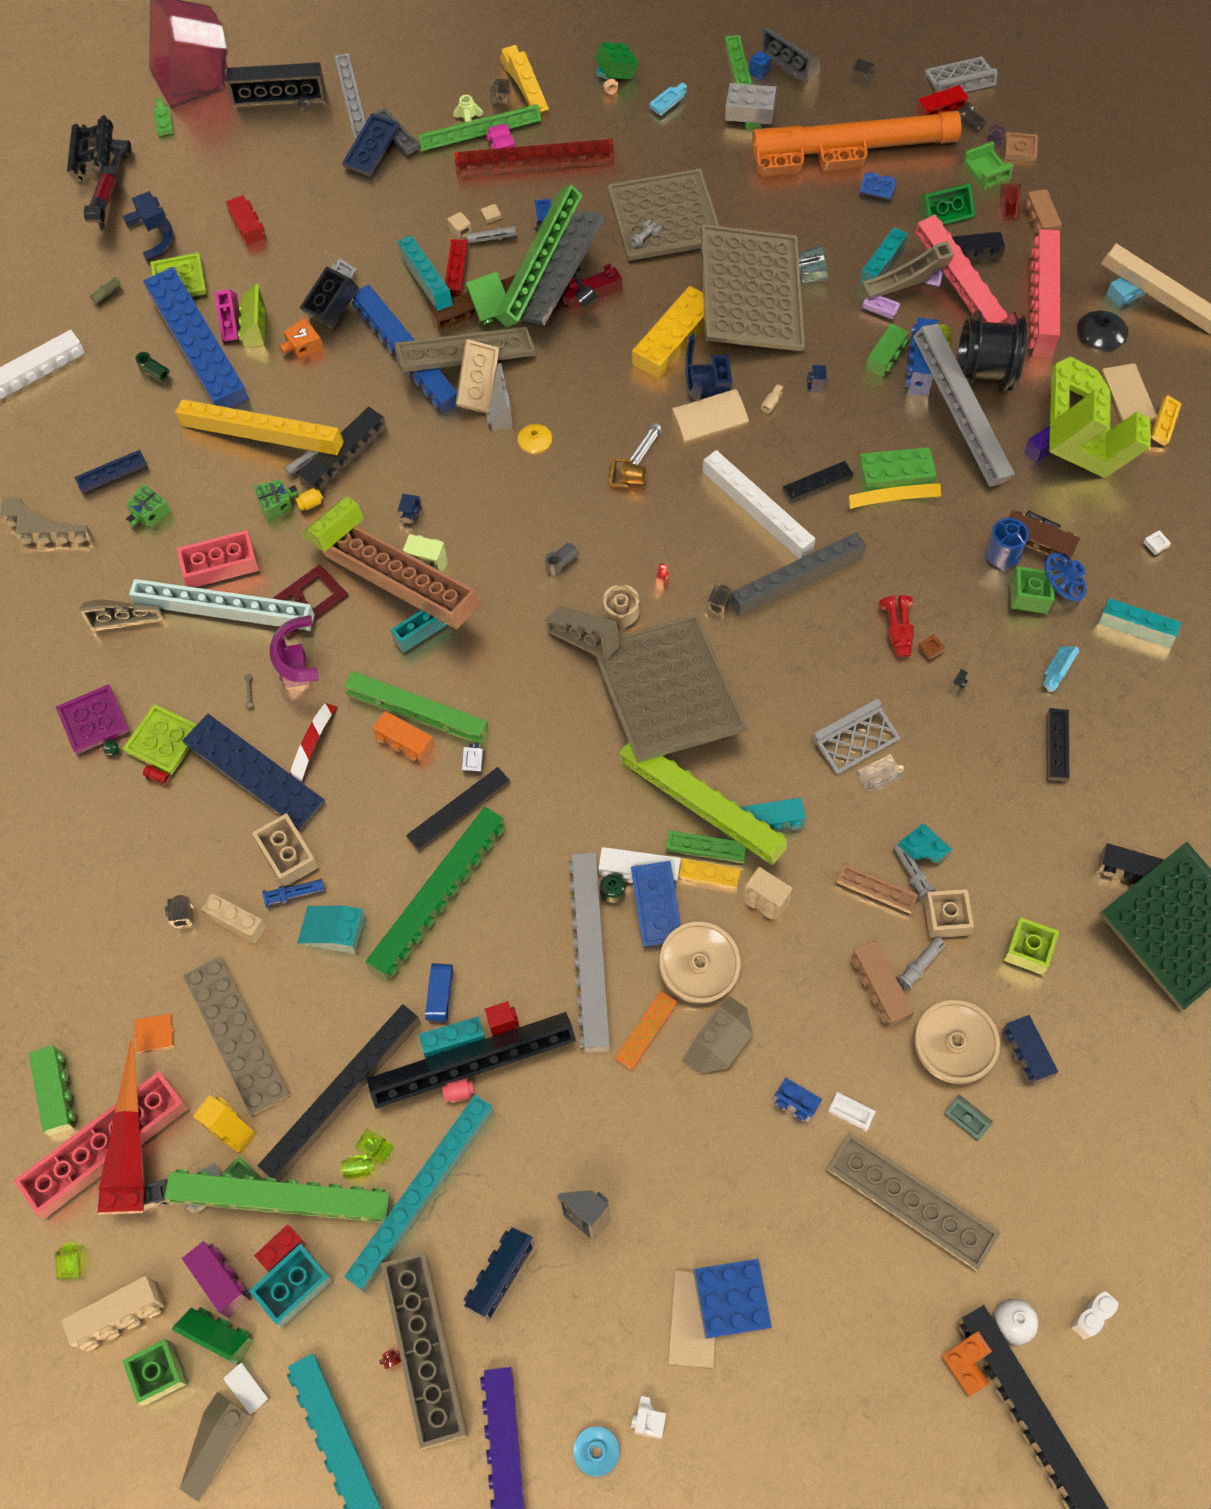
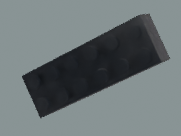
M320 62L227 68L226 83L233 106L325 100V84Z

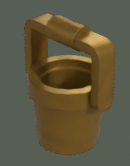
M613 458L608 474L609 484L612 487L628 488L629 484H644L647 478L646 466L632 464L631 459ZM617 462H624L621 469L622 484L613 483Z

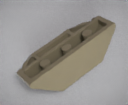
M732 997L724 1001L697 1035L682 1062L698 1074L729 1068L753 1035L747 1008Z

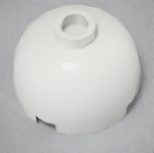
M1011 1298L1002 1301L995 1308L992 1315L1008 1345L1021 1346L1030 1342L1035 1337L1039 1327L1035 1309L1021 1299Z

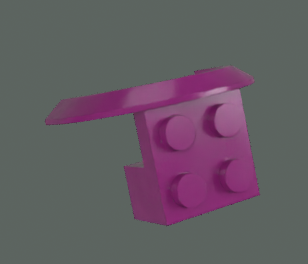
M311 615L287 621L279 627L271 640L270 659L273 667L279 673L280 681H284L286 688L309 685L308 682L319 681L317 667L307 669L303 645L287 646L284 639L292 630L313 626Z

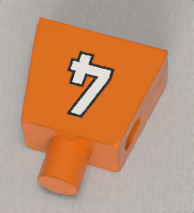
M305 317L284 331L286 342L279 345L283 354L293 351L298 358L323 350L321 338Z

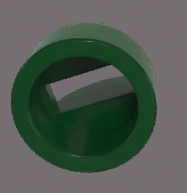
M106 740L104 755H115L119 750L118 744L113 740Z

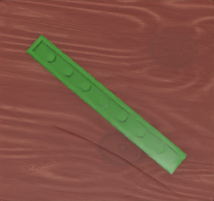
M740 35L726 36L725 44L734 82L752 85ZM744 122L746 129L761 127V123Z
M534 104L417 134L421 151L484 136L488 133V127L506 123L508 129L542 120L539 106Z

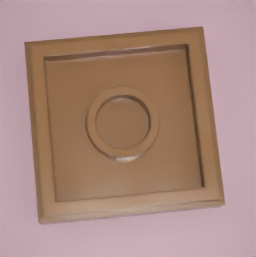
M1006 132L1005 160L1037 161L1038 135Z

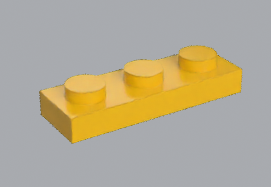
M1166 395L1162 400L1151 433V438L1163 446L1167 445L1170 441L1182 404L1169 395Z
M682 858L678 879L737 890L740 869Z

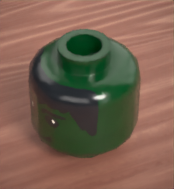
M608 874L603 877L600 882V895L605 901L616 903L625 896L626 886L622 877L617 874Z

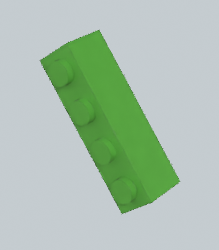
M54 1045L29 1052L42 1131L50 1137L74 1129L73 1122L76 1121L73 1109L70 1108L69 1102L72 1101L70 1090L66 1087L68 1075L62 1066V1063L65 1061L63 1052Z

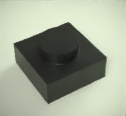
M960 670L950 689L951 693L957 695L960 689L964 690L968 683V680H966L967 671Z

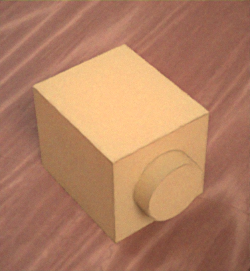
M461 212L447 219L448 229L456 239L465 240L467 233H472L470 221Z

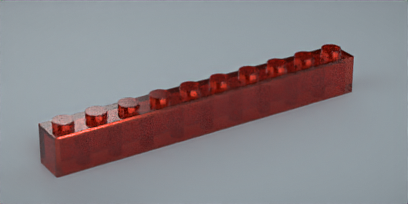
M612 139L454 152L457 178L614 165Z

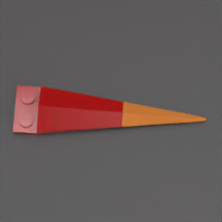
M132 1039L129 1044L99 1185L97 1210L99 1215L144 1213L145 1183L139 1124L135 1046Z

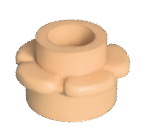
M614 79L607 80L603 85L604 91L610 95L616 93L618 90L617 81Z

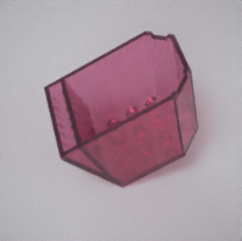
M150 0L149 70L170 108H175L224 90L228 49L224 39L223 25L219 22L217 14L212 10L211 6L183 0Z

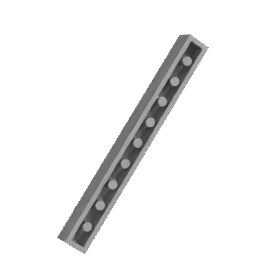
M933 324L921 327L913 338L989 487L1007 482L1015 473L939 325Z
M596 853L572 854V861H568L569 873H573L574 879L570 880V892L575 894V898H571V909L576 910V917H572L573 929H577V936H573L574 948H578V955H574L575 968L579 967L580 975H576V987H581V994H577L578 1007H582V1014H578L579 1027H583L584 1033L579 1034L580 1047L585 1048V1053L610 1052Z

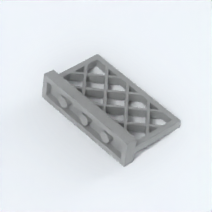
M983 57L929 68L924 71L925 76L936 92L960 85L965 92L995 86L998 73L996 68H990Z
M878 698L819 730L812 736L811 741L814 745L818 746L836 775L901 739L882 710V704ZM879 714L882 719L881 725L871 723L874 715ZM858 724L866 725V734L855 732L856 726ZM870 727L880 729L879 738L868 735ZM883 730L890 732L894 738L889 741L881 739ZM842 733L851 734L850 743L840 741V735ZM854 735L864 738L863 747L852 744ZM867 739L877 741V747L875 749L866 748ZM827 741L836 743L834 752L826 750L823 744ZM838 744L849 747L847 755L836 753ZM851 748L862 750L861 756L859 758L850 757ZM835 757L846 759L845 766L838 769L834 762Z

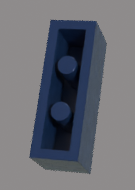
M1030 1015L1005 1025L1003 1037L1007 1043H1010L1013 1049V1057L1022 1067L1024 1079L1033 1086L1054 1078L1059 1071Z

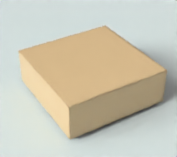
M496 204L481 209V214L487 224L502 219Z

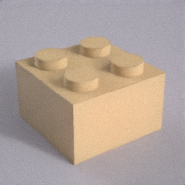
M758 867L745 886L743 900L751 908L756 907L762 911L765 917L773 918L777 921L790 903L793 888L761 867Z
M968 889L927 892L924 898V907L930 938L969 936L972 933L974 922Z

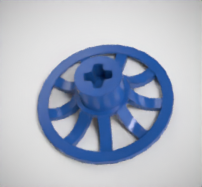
M1050 554L1045 560V572L1049 582L1062 597L1069 601L1079 602L1086 595V583L1083 577L1086 574L1084 566L1081 562L1077 560L1071 561L1062 554ZM1057 557L1062 558V564L1058 562ZM1051 559L1056 566L1051 565ZM1050 570L1062 573L1051 575ZM1065 578L1058 587L1054 580ZM1069 583L1067 591L1068 594H1066L1065 592H1063V589ZM1077 586L1083 587L1082 593L1078 590ZM1073 588H1074V592L1076 593V595H1077L1078 597H1074V596H1073V593H1072V592H1073Z

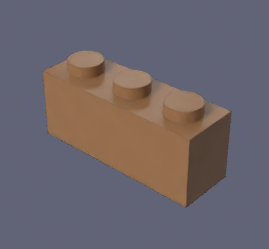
M1047 189L1028 192L1024 200V208L1029 213V219L1034 225L1035 233L1038 235L1040 229L1061 231L1062 223Z

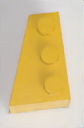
M209 1095L193 1117L209 1133L241 1155L257 1133L236 1116L237 1113L232 1110L233 1108L219 1096L215 1099Z

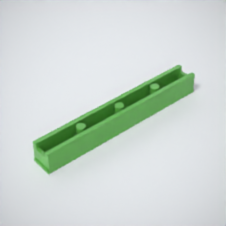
M352 670L344 684V688L348 689L346 692L348 696L480 745L489 731L488 721Z

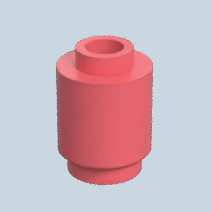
M467 1078L442 1086L445 1102L450 1101L454 1103L471 1099L470 1094H474L472 1081L468 1082Z

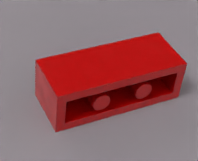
M957 85L919 98L916 112L919 116L935 115L939 112H960L966 110L969 97L962 87Z
M244 195L226 201L228 212L246 246L263 240L265 229L262 222H258L259 218L256 211H252L251 202L249 200L246 201Z

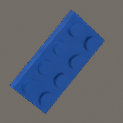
M671 861L631 867L643 947L663 944L668 935L681 926Z

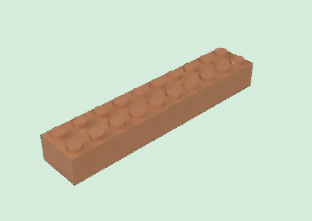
M357 526L352 528L326 552L322 551L324 556L456 630L480 606L475 589Z

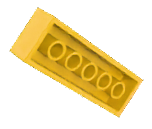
M689 286L632 350V364L661 379L686 350L688 338L691 334L694 333L696 338L705 328L703 292L692 286Z

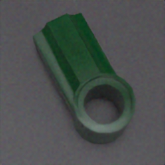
M140 352L136 355L135 359L142 374H148L159 382H164L168 378L169 369L152 359L149 353Z

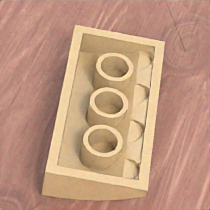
M737 389L672 408V418L684 443L749 423Z

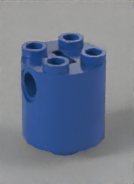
M1003 518L997 521L992 528L984 554L991 564L999 567L1001 570H1007L1017 565L1029 538L1028 528L1023 522L1015 518Z

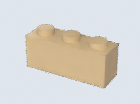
M211 893L201 908L202 913L207 919L254 944L258 942L267 928L261 918Z

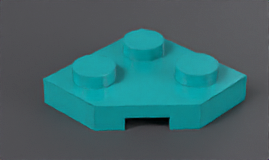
M924 823L900 840L898 844L911 858L918 860L921 857L928 858L931 862L936 863L943 860L953 850Z

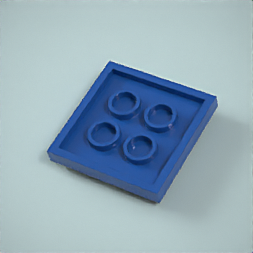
M759 1259L693 1270L705 1339L772 1328Z

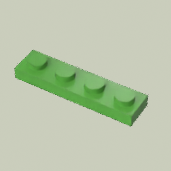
M669 830L666 851L744 864L746 847L734 840Z

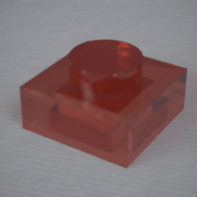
M660 563L656 576V588L663 589L664 583H668L670 572H667L666 564Z

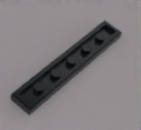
M499 767L495 768L406 835L407 839L419 852L510 783L509 778Z

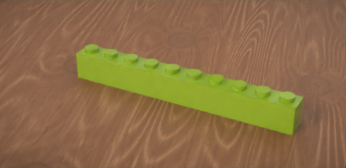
M629 742L619 752L621 763L772 866L787 849V839L781 832H775L766 822H760L751 812L742 810L736 802L727 800L721 792L711 789L706 782L696 779L691 772L681 769L673 760L660 756L637 763Z

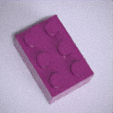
M203 1241L181 1259L218 1312L229 1318L250 1301L247 1296L249 1290L243 1282L234 1278L237 1273L230 1264L228 1265L226 1261H222L225 1256L220 1249L215 1247L213 1243L209 1245Z

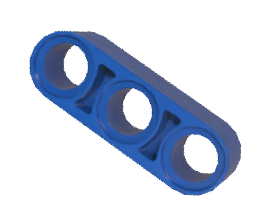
M431 964L425 1011L426 1021L447 1022L453 977L452 964Z

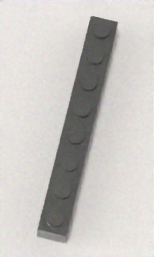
M855 532L732 591L730 604L738 616L741 617L863 558L866 544L860 535Z

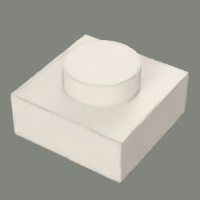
M1160 531L1148 536L1143 542L1154 555L1167 549L1171 544Z

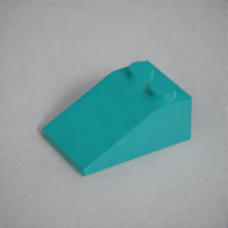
M344 905L307 906L297 944L356 954L366 919L363 909Z

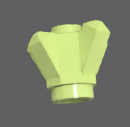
M470 95L461 96L459 104L453 112V117H462L465 119V122L471 121L475 115L478 117L483 115V110L473 101Z

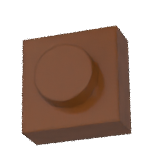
M934 634L918 645V648L929 660L945 650V646Z

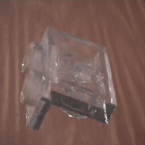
M890 754L858 769L857 775L869 792L873 789H881L890 781L896 782L902 777L904 768L902 765L898 766Z

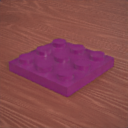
M109 684L56 706L76 755L101 745L106 740H112L130 732Z

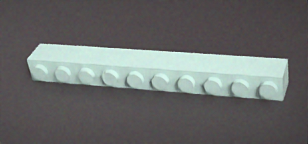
M134 579L129 593L134 604L279 627L291 619L308 615L312 616L313 623L315 616L310 604ZM311 626L301 627L297 629L310 631Z

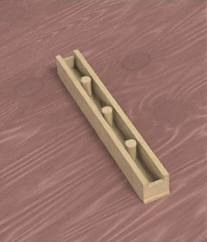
M1117 243L1101 263L1102 265L1211 334V304Z

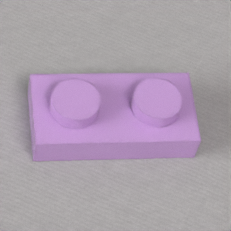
M882 296L869 300L866 297L862 308L893 320L900 308V303Z

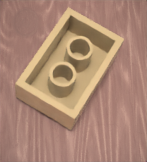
M287 813L252 832L256 842L284 887L319 868Z

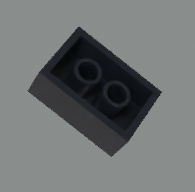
M326 266L299 308L311 319L333 329L359 290V287L349 277Z

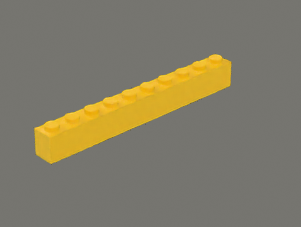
M184 399L181 400L175 411L181 426L333 455H338L344 443L340 430L336 427Z

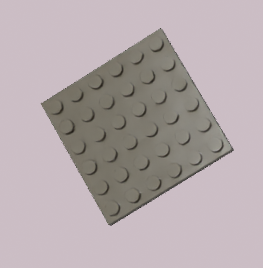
M701 168L608 184L609 196L628 261L700 249L701 225L719 226ZM648 219L652 223H656L657 227H662V231L656 237L649 234L644 238L643 244L640 247H633L631 245V236L643 232V223Z

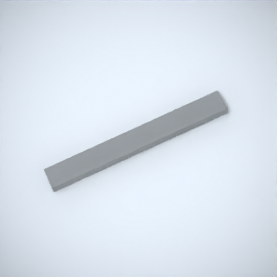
M345 53L335 55L334 59L354 140H356L366 123L350 55Z

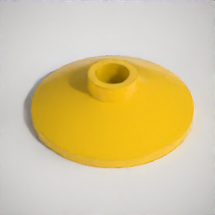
M530 424L520 430L517 438L518 444L526 452L540 453L551 445L552 434L547 427L541 424Z

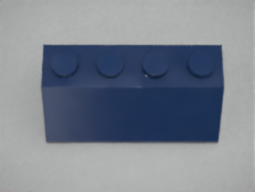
M511 1227L509 1232H504L499 1241L502 1243L497 1251L494 1250L488 1258L490 1264L486 1270L482 1269L476 1278V1282H478L474 1290L470 1289L463 1300L466 1302L464 1307L487 1323L535 1246L532 1236Z

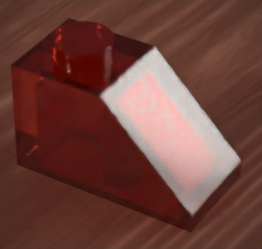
M1001 184L999 201L1002 218H1019L1021 184Z

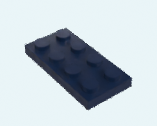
M371 113L343 160V167L371 177L398 131L399 123Z

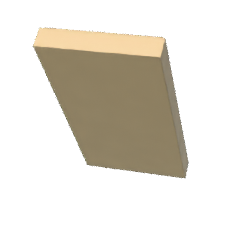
M470 339L465 340L455 406L489 414V402L496 374L499 347Z
M1135 363L1102 369V377L1111 390L1110 397L1121 422L1136 411L1149 417L1150 422L1156 421L1157 414Z
M675 1271L668 1364L713 1369L715 1338L705 1339L694 1273Z

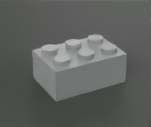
M730 83L726 101L725 120L772 124L777 87Z

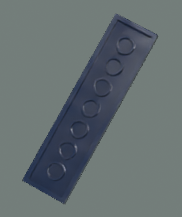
M209 713L182 740L183 744L280 816L287 813L298 830H301L325 803V799Z

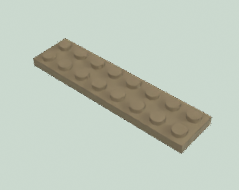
M527 327L395 343V350L402 372L462 365L466 339L499 347L498 360L535 356V348Z
M219 956L183 975L250 1115L254 1117L290 1097L222 958Z
M851 1133L848 1134L826 1169L975 1271L979 1270L1000 1232Z

